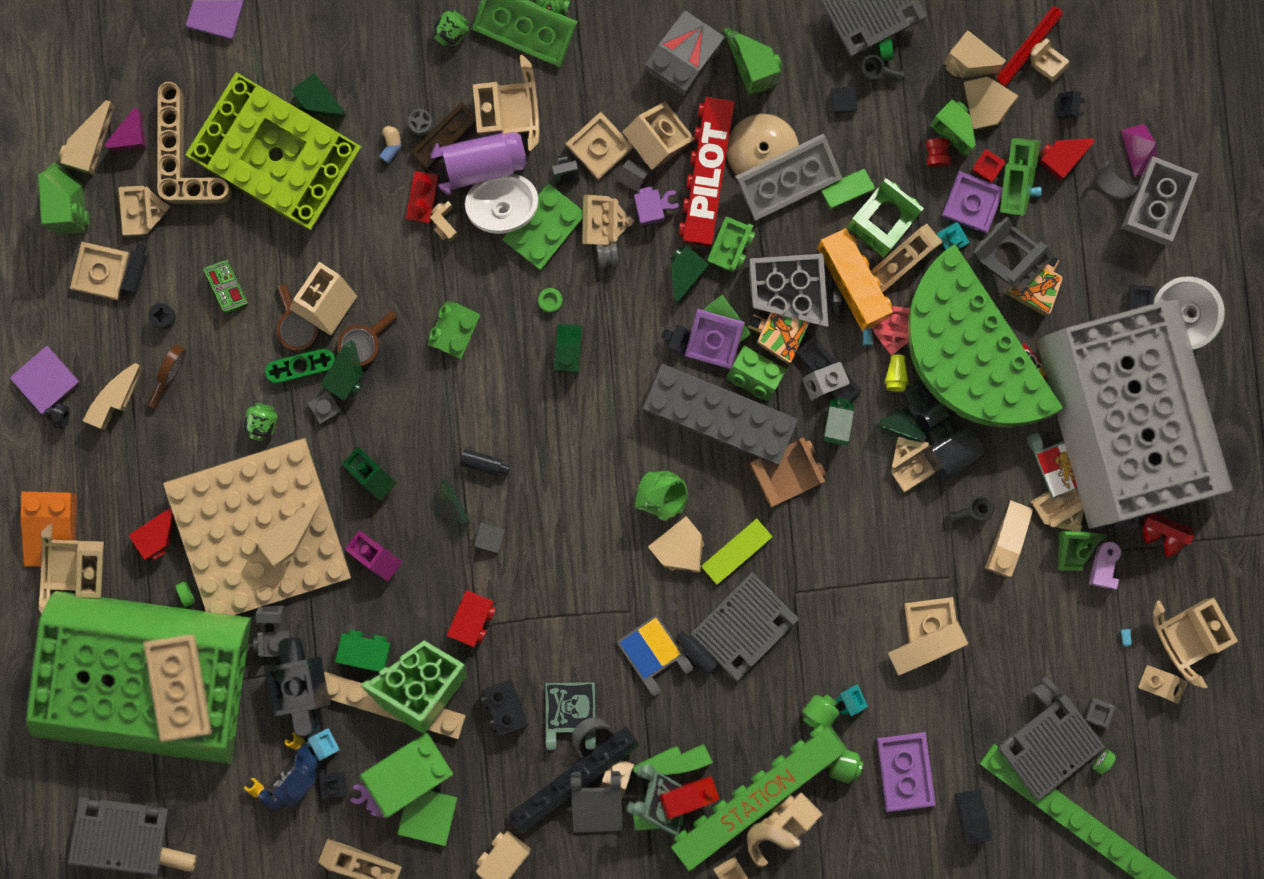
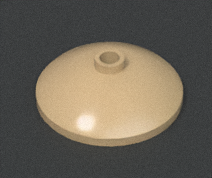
M769 114L752 115L740 121L732 130L728 140L727 159L733 172L739 175L799 146L798 139L793 129L784 120ZM762 143L767 144L768 150H760L759 145Z

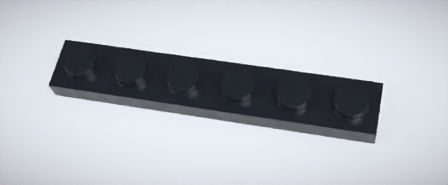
M627 726L510 812L508 816L519 833H524L572 797L571 773H581V789H583L639 747L640 744Z

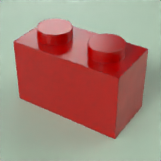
M466 590L447 636L473 647L477 643L481 644L487 632L483 629L486 620L491 621L496 611V608L493 607L494 601Z

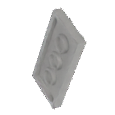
M821 134L737 175L736 179L752 217L756 221L842 179L826 136Z

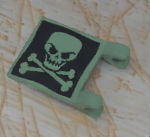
M595 682L546 683L547 750H555L556 733L573 732L580 722L589 718H595ZM595 729L586 734V749L588 750L595 749L596 747Z
M638 765L636 774L650 780L645 803H629L627 812L647 820L674 836H678L683 814L667 819L659 795L682 785L659 773L652 765H646L645 767Z

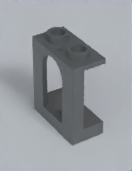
M1008 217L1001 223H998L993 231L973 251L981 265L1019 293L1053 259L1047 245L1041 241L1037 244L1013 227ZM1007 243L1016 245L1028 254L1012 271L1000 263L995 256L998 248Z

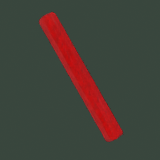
M1053 6L998 74L996 81L999 84L1006 86L1030 57L1033 47L1042 42L1062 17L1063 12L1058 7Z

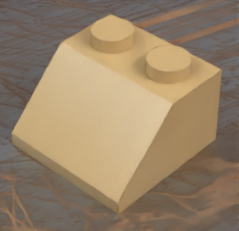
M967 30L950 51L944 64L947 71L952 75L968 78L996 75L1006 60Z
M666 102L639 115L623 131L629 143L634 146L644 162L652 170L667 162L694 141V137Z
M508 830L504 835L500 832L491 843L494 848L489 855L484 852L476 862L479 866L476 872L483 879H509L529 854L531 848Z

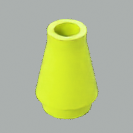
M903 355L891 356L884 382L887 385L886 389L888 391L904 392L906 391V386L909 385L905 356Z

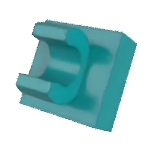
M958 222L936 234L942 241L941 245L944 251L954 244L960 249L970 243Z
M858 684L843 691L835 699L836 702L844 701L846 708L841 711L843 715L849 713L852 716L868 707Z

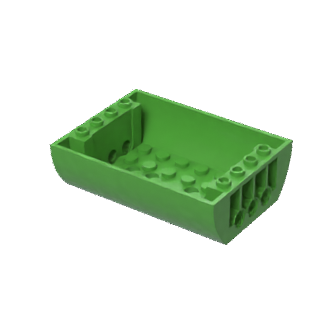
M55 591L49 598L39 622L27 713V726L30 735L36 738L232 764L251 618L105 597L81 598L76 597V593ZM195 634L212 733L161 742L144 642ZM81 670H85L90 674L89 683L83 684L78 680V673ZM105 674L114 676L115 685L113 687H107L103 684L102 679Z

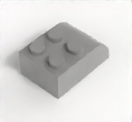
M1154 156L1151 157L1137 186L1138 189L1135 191L1122 229L1166 246L1172 243L1198 174Z

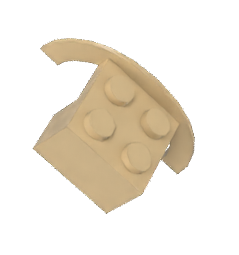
M520 55L525 83L502 86L497 82L473 84L477 133L481 137L500 132L505 134L514 131L518 134L529 133L528 149L533 151L539 143L540 136L536 85L531 63L523 55Z
M49 524L41 532L42 556L39 611L41 614L50 598L51 589L76 590V597L101 598L104 542L53 540L52 524Z
M1214 598L1204 599L1165 621V609L1160 600L1157 601L1154 605L1153 621L1165 650L1180 673L1191 684L1207 688L1202 676L1196 674L1189 666L1209 654L1218 653L1238 642Z
M802 793L794 798L790 795L783 802L778 803L771 812L773 814L768 819L765 818L748 831V850L756 866L762 868L768 863L758 846L763 839L771 840L785 849H793L800 844L796 837L805 833L822 815Z

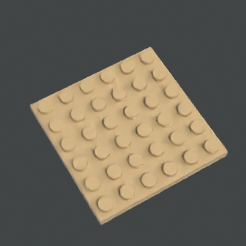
M306 438L163 483L206 612L236 615L351 578ZM319 497L321 502L294 552L291 553L293 558L282 566L279 562L273 566L256 543L257 539Z

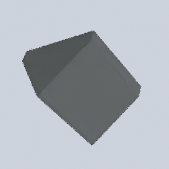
M628 159L623 165L617 181L638 192L649 170Z

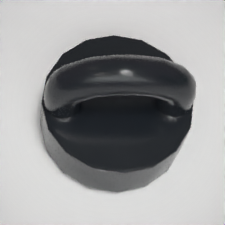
M57 404L55 408H47L44 411V415L48 420L52 421L54 428L64 429L68 424L70 410L67 405Z

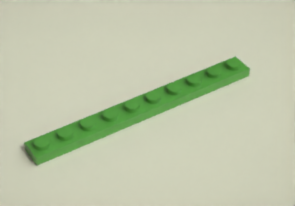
M992 744L979 762L981 766L1133 878L1177 879L1055 788L1041 800L1037 801L995 744Z

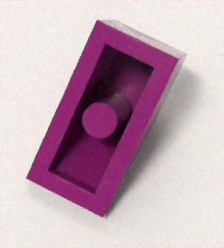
M358 530L345 548L348 553L387 581L390 580L403 562L360 530Z

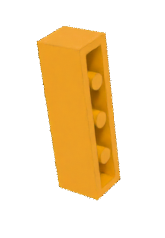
M846 228L822 239L817 246V250L820 254H823L828 270L861 330L865 331L888 320L893 313V308L889 298L884 297L880 290L881 285L878 278L870 272L867 258L860 254L856 238L853 234H849Z

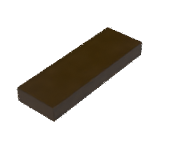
M461 102L410 154L428 171L442 157L431 158V152L435 144L438 143L439 148L455 144L476 124V116Z

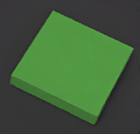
M428 790L404 806L398 835L446 846L458 797Z

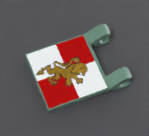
M1038 433L1029 436L1027 441L1035 455L1051 498L1077 489L1065 442L1063 441L1044 449Z

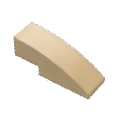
M134 363L111 380L96 397L83 421L106 430L115 408L123 412L125 411L144 367Z
M955 621L888 652V655L897 674L901 675L967 645L968 642L959 623Z

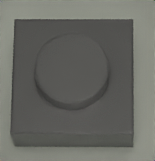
M329 390L308 402L320 424L325 423L342 412Z

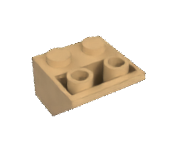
M319 262L293 299L290 310L329 335H332L357 298V295L338 273Z

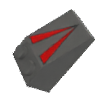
M684 11L646 62L645 71L685 97L725 36L687 11Z

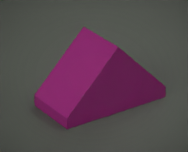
M134 107L105 143V146L112 152L147 148L143 114Z

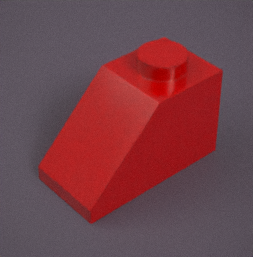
M1092 138L1060 140L1056 141L1053 146L1047 144L1039 153L1042 158L1038 164L1060 182L1095 141Z
M171 508L129 534L144 560L152 559L156 561L166 554L164 550L170 546L175 517Z
M712 776L691 781L659 795L667 819L719 800Z

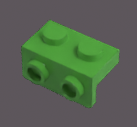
M726 216L707 262L734 273L736 267L741 269L746 255L742 254L745 245L750 247L755 233L751 232L753 225H746Z
M446 301L439 311V319L436 326L430 331L428 346L461 359L480 314L460 304Z
M744 346L726 379L752 393L755 397L768 402L787 369Z

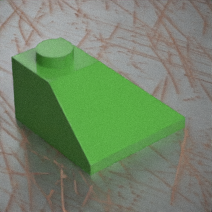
M951 100L935 116L930 126L942 137L950 139V144L967 157L976 145L971 116L967 113L968 109L964 104Z

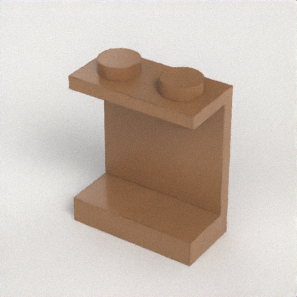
M803 437L788 445L779 466L760 458L750 463L770 508L825 482L823 477L826 476V472L820 462L816 464L813 454H816L810 440L806 442Z

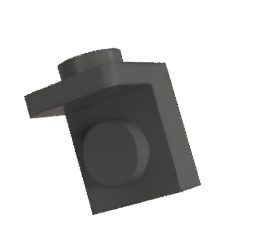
M290 631L257 633V638H254V652H258L259 657L280 656L278 643L285 638H290Z

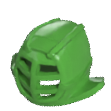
M669 471L648 472L639 484L635 508L656 515L660 520L664 521L674 517L676 513L682 514L688 501V489L685 481Z

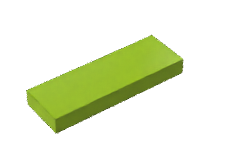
M755 519L701 567L717 585L768 542L772 536L759 520Z

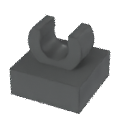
M265 605L258 607L256 623H261L260 629L262 632H265L267 623H272L274 625V632H278L284 616V606Z

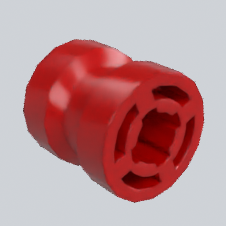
M938 138L925 142L926 149L929 151L927 166L939 167L951 164V156L948 154L950 139Z

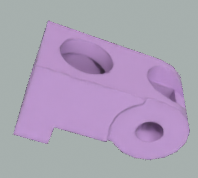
M1106 542L1097 548L1089 585L1110 590L1117 589L1119 579L1112 577L1115 562L1120 558L1121 550L1116 543Z

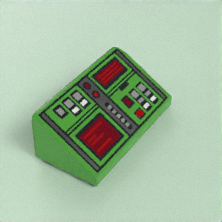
M228 260L203 269L225 314L248 304Z

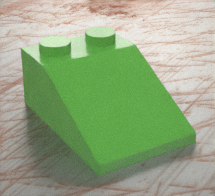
M426 732L359 775L385 818H387L453 775V773Z

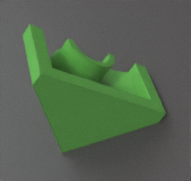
M1059 532L1058 570L1083 571V566L1108 534Z

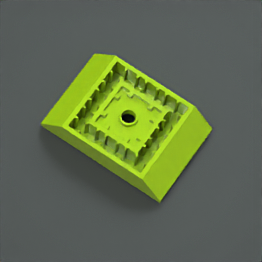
M236 72L185 155L209 172L222 178L291 221L312 230L362 147ZM273 149H281L283 151V157L279 161L270 159V153Z

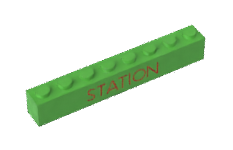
M829 724L824 728L822 725L816 727L810 732L812 736L806 742L798 741L790 748L792 752L785 758L783 755H780L770 763L772 765L771 769L767 772L759 771L751 778L753 782L746 788L744 785L738 787L731 793L733 798L728 802H725L723 799L712 808L714 812L707 818L705 815H702L692 823L695 826L688 832L684 829L678 833V836L673 838L675 842L671 848L689 871L846 752L847 747Z

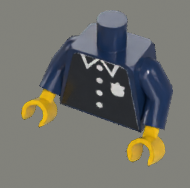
M292 732V735H294L293 742L286 739L285 744L296 750V755L269 786L264 789V786L259 781L251 778L254 786L250 789L246 786L244 787L253 797H258L260 801L272 810H279L285 806L292 808L315 782L317 760L307 746H304L305 739Z

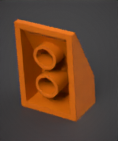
M22 492L21 528L24 566L41 567V532L49 524H52L53 540L75 541L77 494Z

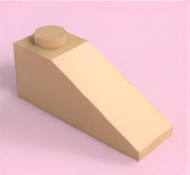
M105 101L67 140L66 145L62 146L59 158L61 159L60 163L65 167L91 175L94 174L115 108L110 101Z
M928 224L919 228L870 271L873 276L878 278L882 292L942 243L941 239Z
M319 497L257 539L256 543L273 566L278 562L282 566L293 558L291 553L294 552L321 502Z
M1011 500L1009 501L984 569L1004 577H1012L1031 519L1032 508Z
M327 839L318 861L328 870L356 879H397L402 868L397 864Z

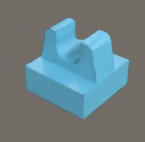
M329 728L310 737L309 741L305 744L307 748L312 746L315 752L313 756L316 760L319 759V761L340 750Z

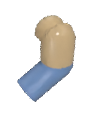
M386 126L382 131V136L385 137L387 146L379 157L389 164L400 150L401 140L399 131L395 127Z

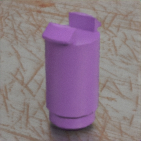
M515 131L506 134L500 132L440 148L439 144L436 143L431 152V158L444 156L450 181L439 184V188L449 196L451 195L450 190L510 176L515 171L523 170L527 165L521 135Z

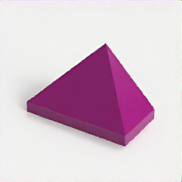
M1145 124L1120 131L1134 177L1143 174L1151 157L1157 158L1156 142Z

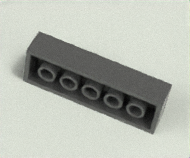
M661 364L643 407L644 412L776 466L780 465L798 421L797 418L665 364Z

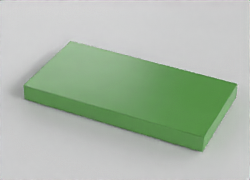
M482 0L472 30L561 67L578 21L550 11L529 0Z

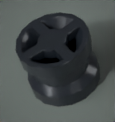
M158 303L149 310V320L154 326L160 329H168L175 323L176 314L168 305Z

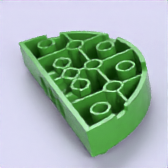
M955 244L952 245L928 268L917 286L909 308L907 338L913 364L922 382L930 393L944 406L946 405L958 413L957 415L982 425L1009 428L1024 426L1043 421L1059 413L1063 409L1060 402Z

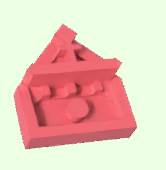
M892 306L893 313L889 319L871 327V330L891 356L909 342L907 338L909 308Z

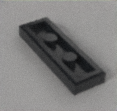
M814 336L795 353L811 372L837 363ZM846 373L849 384L830 393L835 398L851 401L862 389Z

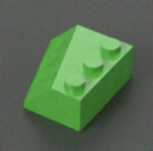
M729 28L723 29L748 95L751 96L775 87L781 73L780 68H782L779 55H774L772 48Z
M52 163L51 166L47 167V170H43L38 175L42 224L57 235L87 232L86 226L90 225L89 212L85 211L83 184L60 164Z
M423 641L401 656L400 660L391 667L381 670L379 675L371 681L367 680L361 684V687L385 711L425 734L467 676L463 663L428 642Z

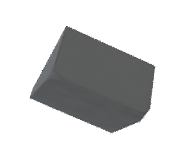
M480 523L474 547L499 553L505 530Z

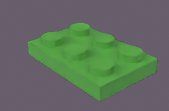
M548 183L538 195V209L531 221L518 230L508 232L503 241L541 271L581 222L583 210Z

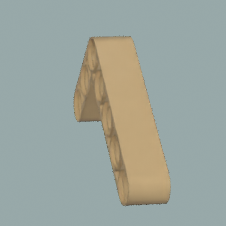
M164 82L158 89V194L171 204L225 203L231 198L232 190L222 178H184V96L175 83ZM169 90H176L174 99H165V95ZM176 114L174 123H165L167 115ZM176 138L174 147H165L167 139ZM176 162L174 171H165L167 163ZM195 185L200 186V193L197 196H190L189 191L191 187ZM218 185L225 186V192L221 196H215L213 193ZM176 186V192L173 196L168 197L165 195L167 187Z

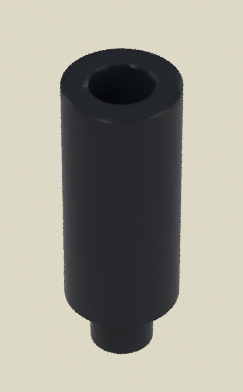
M137 244L135 252H130L120 289L137 294L148 256L144 255L147 246Z
M468 449L464 450L460 466L497 477L499 473L508 475L510 470L509 465L502 464V459Z
M681 631L675 637L681 643L679 648L705 676L718 665L715 659L692 635L688 637Z

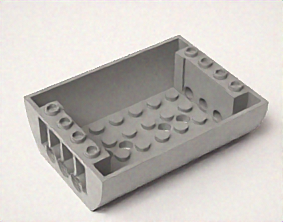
M1178 300L1164 301L1068 327L1036 340L1048 386L1063 407L1057 413V418L1089 529L1233 490ZM1128 356L1133 359L1134 366L1131 370H1125L1121 367L1120 361L1123 357ZM1135 380L1139 382L1141 390L1138 394H1131L1128 391L1127 385L1129 381ZM1149 428L1154 432L1155 437L1152 442L1143 441L1141 438L1143 429ZM1156 452L1161 456L1159 466L1154 467L1149 464L1148 456L1150 453Z

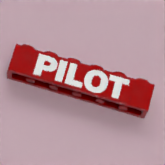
M706 97L705 104L700 103L698 118H702L701 127H696L694 141L698 142L697 151L692 150L690 165L695 167L693 175L688 174L686 189H691L690 198H685L683 213H687L686 222H681L679 236L683 237L682 243L709 248L712 246L735 101Z

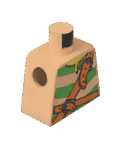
M1053 256V259L1021 293L1010 287L1006 295L1046 317L1052 310L1063 278L1054 272L1059 260Z
M770 312L767 320L753 315L748 328L761 333L757 341L759 346L790 365L809 322Z

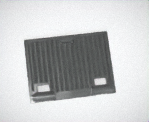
M820 0L850 57L869 49L878 42L928 17L919 0ZM912 6L915 14L905 18L902 11ZM861 33L864 40L854 45L851 38Z
M752 572L690 635L738 681L799 618ZM782 614L786 619L777 627L773 621ZM740 655L744 661L735 668L731 663Z
M1064 694L1018 732L1002 742L997 749L1034 798L1039 801L1104 749L1105 746L1067 695ZM1064 707L1068 714L1059 719L1055 713ZM1019 743L1023 750L1014 756L1010 749Z
M79 797L68 864L158 875L168 808H153L146 805L105 800L97 801ZM87 809L98 811V816H86ZM146 817L157 818V824L145 823Z

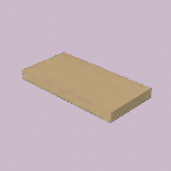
M195 634L144 642L161 742L211 734L212 730Z

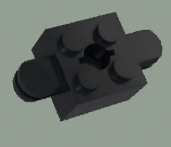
M298 637L285 638L278 643L281 664L264 668L273 717L291 713L295 733L305 736L316 732L319 728L316 708L330 705L321 656L306 659L302 640Z

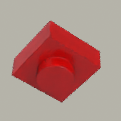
M985 149L971 170L992 183L1006 162Z

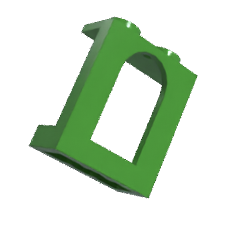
M885 178L846 228L884 258L924 208L919 205L916 199L909 197L901 191L896 183L890 182ZM885 202L895 204L900 210V219L888 234H885L868 220L876 209Z

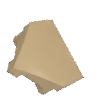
M989 77L964 82L974 130L998 125L1000 122L1003 123L1004 117L1013 103H1016L1019 98L1018 95Z
M147 186L118 187L122 237L147 235L168 211L170 206L152 193Z
M584 195L582 244L609 245L612 242H616L618 240L617 237L635 221L631 216L626 215L618 205L619 201L616 198Z
M898 437L891 474L905 494L936 472L923 453L932 445H928L929 443L927 442L922 443Z
M1078 488L1051 498L1048 490L1030 502L1044 524L1073 532H1080L1084 510Z
M686 516L648 547L664 567H668L670 571L677 569L700 573L702 547H704L703 536Z

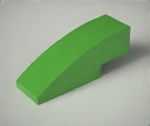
M1022 138L1011 140L1009 163L1005 167L1001 213L1025 215L1034 182L1040 141Z
M704 744L683 754L680 753L678 746H675L633 766V769L637 772L638 765L643 767L652 765L659 773L668 775L695 770L713 762Z

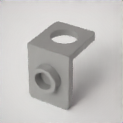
M841 362L814 371L802 378L811 400L849 384ZM811 380L814 382L816 386V392H814L811 388Z

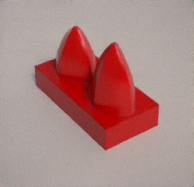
M414 171L406 220L431 223L430 217L434 207L439 175Z
M1155 512L1147 513L1143 518V538L1145 543H1152L1161 538L1163 534L1166 535L1164 552L1167 558L1177 554L1186 544L1190 545L1194 538L1192 528Z

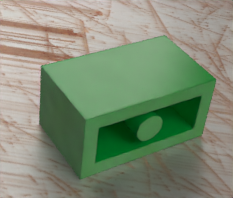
M350 629L348 634L342 633L335 662L379 672L387 667L392 643L386 642L387 637L373 634L372 639L362 637L363 632Z

